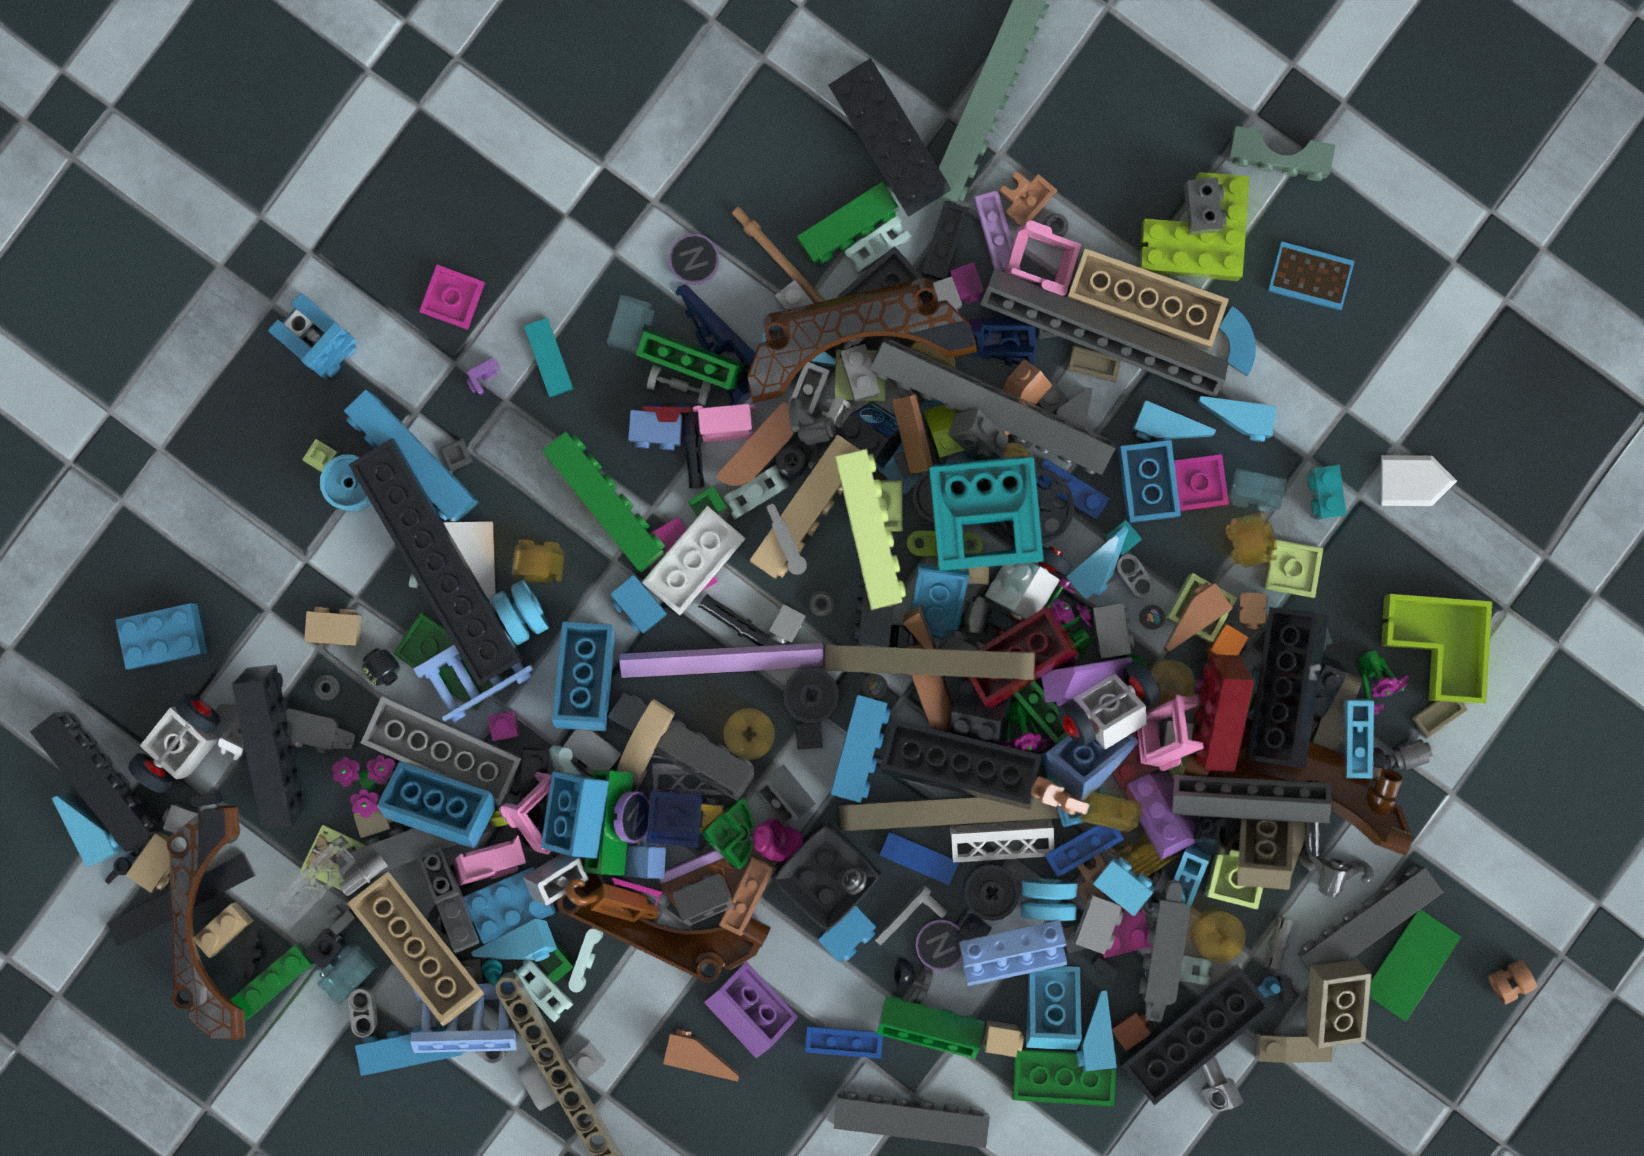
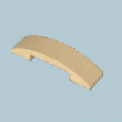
M655 699L651 701L634 729L617 768L619 772L633 773L632 790L638 791L647 773L645 769L660 737L667 731L675 712Z

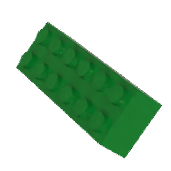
M564 432L542 450L543 453L637 570L643 573L665 554L662 550L665 547L664 543L655 533L651 535L646 530L650 527L639 513L635 515L632 513L631 509L634 506L623 493L620 495L616 493L615 489L618 486L607 473L602 475L599 472L602 466L591 453L586 455L583 452L586 446L575 433L570 436L567 432Z

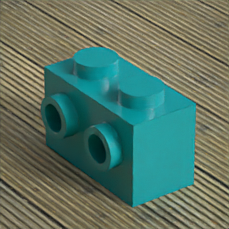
M1340 465L1309 470L1310 475H1307L1309 490H1312L1311 510L1312 514L1316 516V520L1346 516Z

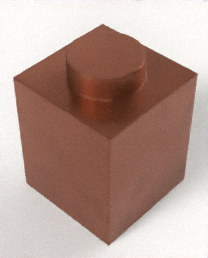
M1132 1010L1111 1025L1113 1034L1125 1051L1151 1034L1147 1029L1151 1024L1146 1020L1143 1013L1138 1015L1135 1010Z

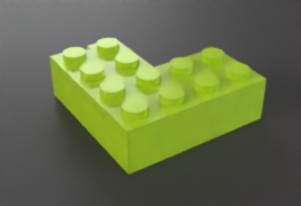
M1199 172L1195 179L1218 177V183L1223 185L1224 199L1220 200L1221 210L1225 209L1226 225H1223V229L1217 233L1189 235L1188 222L1144 219L1141 224L1140 246L1143 247L1139 251L1138 267L1163 276L1239 281L1243 277L1250 176Z
M1398 594L1384 596L1383 619H1388V622L1382 624L1381 646L1431 650L1428 701L1487 704L1492 602Z

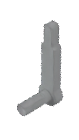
M770 504L767 506V509L773 521L772 527L788 560V569L795 575L802 574L806 570L807 563L800 556L785 520L780 518L775 505Z
M923 885L874 940L879 945H882L922 902L925 905L927 904L941 918L945 916L947 910L929 895L931 890L926 885Z

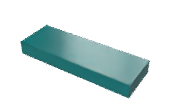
M548 317L525 325L524 328L549 397L574 389Z

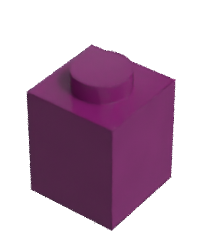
M974 262L950 271L949 276L953 278L961 302L966 301V304H970L981 299L980 295L984 293V288Z
M516 711L488 716L492 741L521 736Z

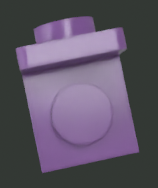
M494 357L467 371L470 378L466 381L473 393L478 391L481 396L486 394L479 380L483 378L484 381H487L497 375L496 371L500 369V366Z

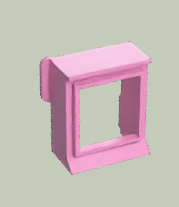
M1028 221L1017 229L1004 273L1040 286L1044 290L1058 295H1066L1081 244L1052 234V229L1046 225ZM1028 238L1064 250L1054 282L1018 270Z
M744 404L704 408L703 406L693 407L694 412L699 414L700 435H703V443L749 439L753 435L751 410H755L756 406Z
M1176 695L1175 699L1146 712L1147 724L1137 730L1141 763L1160 767V770L1166 771L1178 766L1181 763L1182 757L1203 748V743L1188 740L1184 711L1198 705V697L1192 696L1189 698ZM1173 716L1176 742L1161 748L1158 722Z
M537 772L534 776L539 781V784L518 805L505 803L500 807L499 811L511 828L518 827L534 851L548 855L551 850L541 848L542 835L527 815L546 794L549 796L552 775Z
M517 836L511 842L508 841L471 851L464 855L460 854L452 863L458 884L461 886L489 877L493 880L518 873L517 866L525 864L526 861L519 836Z

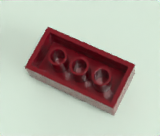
M1045 607L976 650L1035 653L1034 680L969 678L984 705L993 707L1079 653L1054 610Z
M1210 654L1209 662L1204 666L1205 681L1204 686H1201L1199 691L1200 706L1195 711L1196 725L1195 730L1192 732L1191 741L1203 743V748L1196 751L1198 760L1201 761L1205 770L1235 771L1254 679L1240 655Z

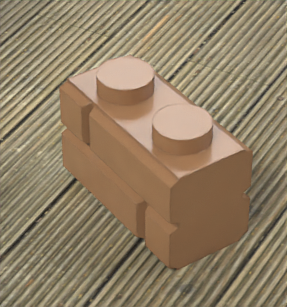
M1264 593L1240 594V606L1243 607L1240 610V622L1245 624V629L1262 630V625L1267 624L1268 612L1265 610L1268 608V596Z

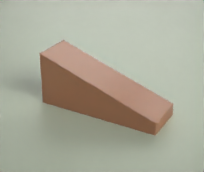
M921 605L904 614L903 624L925 649H936L935 641Z

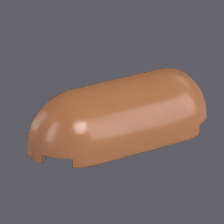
M784 401L716 474L720 481L732 486L749 483L789 441L794 432L790 429L788 405Z
M917 642V645L907 644V648L925 649L920 642ZM910 674L930 728L948 732L950 730L954 704L944 677Z

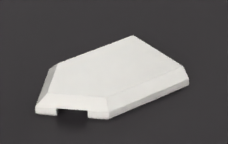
M1381 455V506H1432L1457 482L1433 456Z

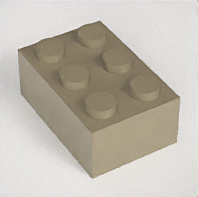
M1241 818L1238 886L1290 890L1294 821Z
M1358 959L1310 966L1305 1034L1317 1048L1365 1042L1371 973Z

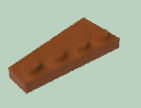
M753 846L748 860L739 870L725 858H722L659 886L677 909L672 893L678 891L681 885L686 883L694 884L701 881V878L707 874L719 873L725 878L732 895L751 856L769 864L770 862L767 858L762 857L761 853L756 851V848Z

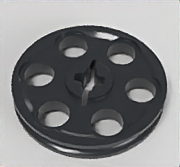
M1035 468L1036 481L1041 475H1047L1050 478L1049 487L1045 489L1037 487L1039 504L1043 508L1049 509V511L1039 509L1042 544L1058 538L1068 528L1074 513V499L1069 486L1059 475L1044 468ZM1014 476L1009 477L1004 486L1011 488L1017 479ZM1056 495H1066L1067 503L1064 507L1058 508L1054 506L1053 499ZM1050 518H1056L1059 521L1058 529L1053 532L1045 528V523ZM1013 520L1000 521L1007 533L1015 539Z

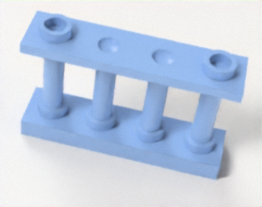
M455 645L414 668L418 678L425 676L431 680L449 711L442 719L444 722L451 720L452 723L465 717L464 711L513 682L517 681L518 684H521L532 677L530 672L535 670L533 665L524 668L521 662L512 666L515 672L514 675L504 681L501 680L499 675L490 679L493 687L480 694L460 661L462 657ZM446 663L448 666L453 667L471 698L470 701L460 707L457 706L439 675V667Z
M1060 920L959 942L967 986L1067 965L1063 946H1066Z
M504 981L502 983L506 991L515 990L512 982ZM477 984L485 995L474 1003L473 1026L470 1031L457 1030L458 1016L447 1024V1030L444 1032L431 1031L433 1013L415 991L417 1001H423L421 1030L419 1032H411L410 1042L414 1053L517 1050L515 1031L508 1029L509 1015L497 996L496 985ZM499 999L498 1028L485 1031L483 1030L484 1000Z

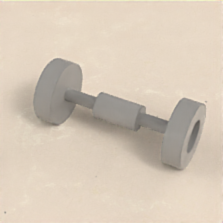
M653 364L647 389L655 390L659 381L669 384L670 388L684 392L690 390L700 393L698 404L706 405L711 383L703 381L702 387L697 388L689 385V382L676 378L671 380L660 377L661 366Z

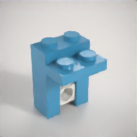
M300 293L291 303L295 307L283 322L277 319L268 331L322 378H332L341 368L339 364L345 357L347 359L355 353L357 350L355 345L359 341L308 297ZM298 319H305V328L301 331H296V321ZM316 325L325 334L319 335L315 330H313V327ZM307 337L315 345L311 347L303 339Z

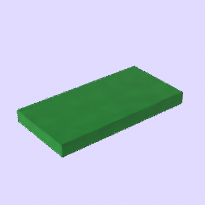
M421 612L393 655L411 667L416 668L454 644L442 625ZM463 659L460 660L480 694L493 687L490 680L478 686ZM447 663L439 667V675L448 691L464 703L470 701L471 698L453 667L448 666ZM483 701L474 705L472 708L477 711L483 703Z
M1420 909L1412 915L1371 977L1369 997L1406 1022L1462 937Z
M1022 1048V1051L1017 1050V1055L1014 1057L1012 1100L1114 1106L1116 1068L1083 1072V1066H1078L1077 1052Z

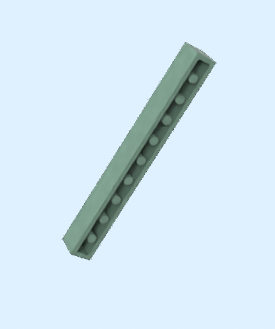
M1047 0L1012 1L939 166L951 191L938 199L957 204L958 200L963 202L969 189L965 186L968 177L974 178L979 166L975 161L978 155H984L989 144L985 140L988 132L994 133L999 121L998 118H995L998 109L1004 110L1009 96L1005 95L1009 86L1014 87L1019 73L1015 72L1019 63L1024 65L1029 50L1025 48L1029 40L1034 42L1039 27L1036 26L1039 17L1044 19L1050 5L1046 4Z

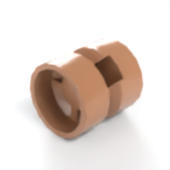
M1521 959L1509 964L1507 971L1500 969L1488 976L1492 988L1504 1005L1518 999L1519 993L1526 995L1537 989L1532 973ZM1508 978H1510L1511 982L1514 985V988L1510 986L1507 980Z

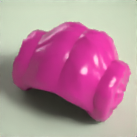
M774 818L762 822L755 829L752 838L754 848L761 853L762 857L781 862L789 859L802 846L803 842L801 832L793 829L790 825L785 829Z

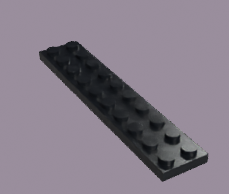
M389 439L348 464L477 685H482L523 661L524 659L395 439Z

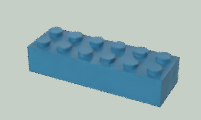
M365 390L344 410L349 416L346 419L348 423L356 430L364 431L367 434L364 436V439L373 448L380 446L389 439H395L430 501L437 506L436 511L443 520L460 522L479 503L374 394Z

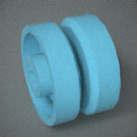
M340 455L331 459L323 468L320 476V489L324 498L332 506L347 512H360L372 505L348 465L360 458L355 455ZM349 479L353 480L354 482L353 486L350 488L349 485H347Z
M524 580L511 586V593L515 602L504 591L491 596L493 605L503 625L516 645H520L530 638L529 630L525 623L536 634L549 629L539 601Z
M1047 878L1022 880L1021 894L1025 897L1037 898V900L1021 903L1020 917L1054 921L1076 920L1077 906L1061 900L1077 897L1078 883Z

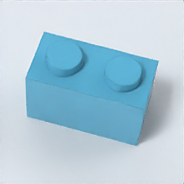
M1113 856L1095 878L1093 885L1135 916L1152 895L1154 887L1151 884L1153 882L1146 875L1135 873L1131 869L1132 865L1124 858L1120 857L1118 859Z

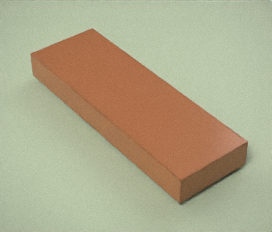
M916 394L893 399L892 403L909 472L912 474L929 471L933 462Z
M751 856L732 895L735 907L725 910L718 924L719 926L742 936L775 866Z

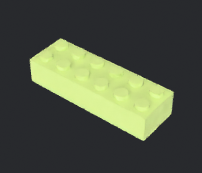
M861 450L836 456L838 473L870 608L874 610L902 603L901 597H905L906 593L903 581L898 582L895 573L899 572L900 568L897 556H891L890 547H893L894 543L891 530L886 531L884 522L888 520L885 505L880 506L878 497H881L882 492L879 480H874L872 472L876 470L873 454L868 455L867 450Z

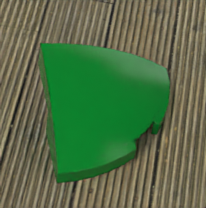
M743 797L739 798L738 801L731 804L700 831L718 853L738 870L748 860L754 845V841H750V828L755 827L754 820Z

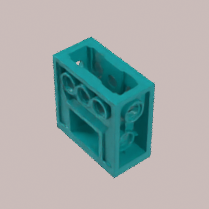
M1034 455L930 466L940 571L1043 561ZM1006 476H1014L1017 479V485L1013 488L1005 487L1003 479ZM981 478H987L992 486L989 490L983 491L977 486V481ZM954 481H962L966 487L965 491L962 493L954 492L952 489ZM1013 520L1016 549L966 554L963 525Z

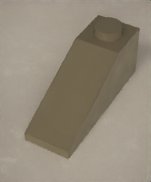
M1256 1032L1255 1058L1260 1062L1279 1063L1332 1062V1047L1317 1048L1306 1034Z

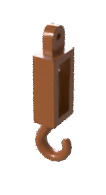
M575 878L566 885V894L569 900L576 905L590 904L592 911L631 922H636L640 917L645 919H655L658 917V907L648 904L647 896L603 884L590 895L580 897L574 891V886H585L583 880Z

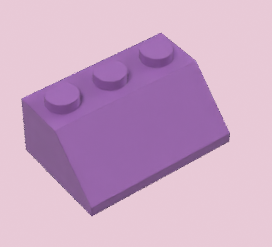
M1132 658L1102 661L1048 672L1042 676L1046 703L1056 701L1057 706H1061L1114 673L1124 681L1123 670L1132 663Z
M1169 772L1147 774L1128 783L1124 793L1161 860L1195 844L1196 842L1193 838L1198 825L1194 815L1172 814L1174 780Z
M747 961L704 1002L755 1058H758L771 1048L798 1018Z

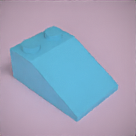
M72 794L59 795L52 798L86 867L100 864L124 852L123 848L91 808Z
M1060 966L1029 973L1026 1048L1077 1050L1082 1040L1080 967Z

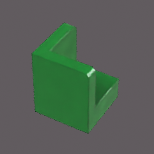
M714 486L688 501L697 517L706 506L710 507L717 514L728 509Z
M555 942L557 949L550 952L548 958L539 961L549 973L547 977L553 984L575 966V963L557 942Z

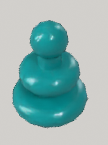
M488 960L482 965L481 972L491 985H496L503 968L499 961Z

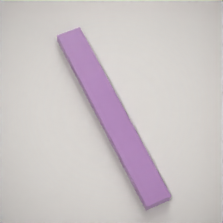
M822 643L628 653L620 654L619 661L622 678L823 667Z

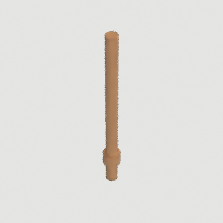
M738 206L732 214L745 227L743 230L750 237L753 236L793 281L796 280L814 303L826 301L760 230L761 226L755 220H751Z

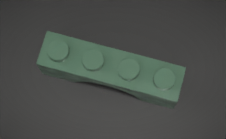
M1235 126L1231 134L1227 160L1233 161V165L1239 167H1247L1248 164L1255 165L1261 171L1272 172L1273 169L1281 170L1282 174L1287 176L1302 174L1307 175L1309 180L1322 181V178L1326 179L1330 175L1335 144L1310 140L1302 151L1293 155H1280L1267 147L1262 138L1261 130Z

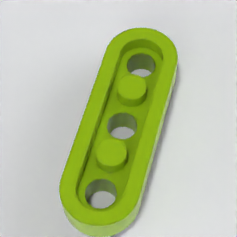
M915 531L910 534L907 539V548L910 553L915 556L938 557L936 531ZM964 532L965 543L970 540L975 545L972 550H968L965 547L966 554L980 553L983 548L981 537L973 532ZM922 539L924 546L917 548L914 544L915 540Z

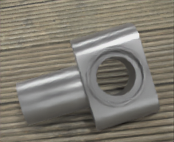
M1216 1056L1201 1067L1209 1084L1203 1087L1201 1091L1212 1114L1235 1108L1244 1103L1232 1078H1225Z

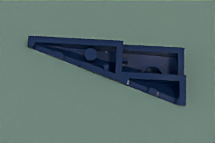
M686 284L679 286L676 294L677 296H682L688 309L685 313L688 318H692L697 328L695 334L702 348L744 363L737 388L727 390L732 401L729 405H742L751 398L747 373L755 352Z
M1010 316L967 319L970 322L971 330H973L977 352L970 353V355L989 359V357L1004 360L1005 364L1010 366L1014 363L1019 365L1025 359L1036 367L1037 327Z

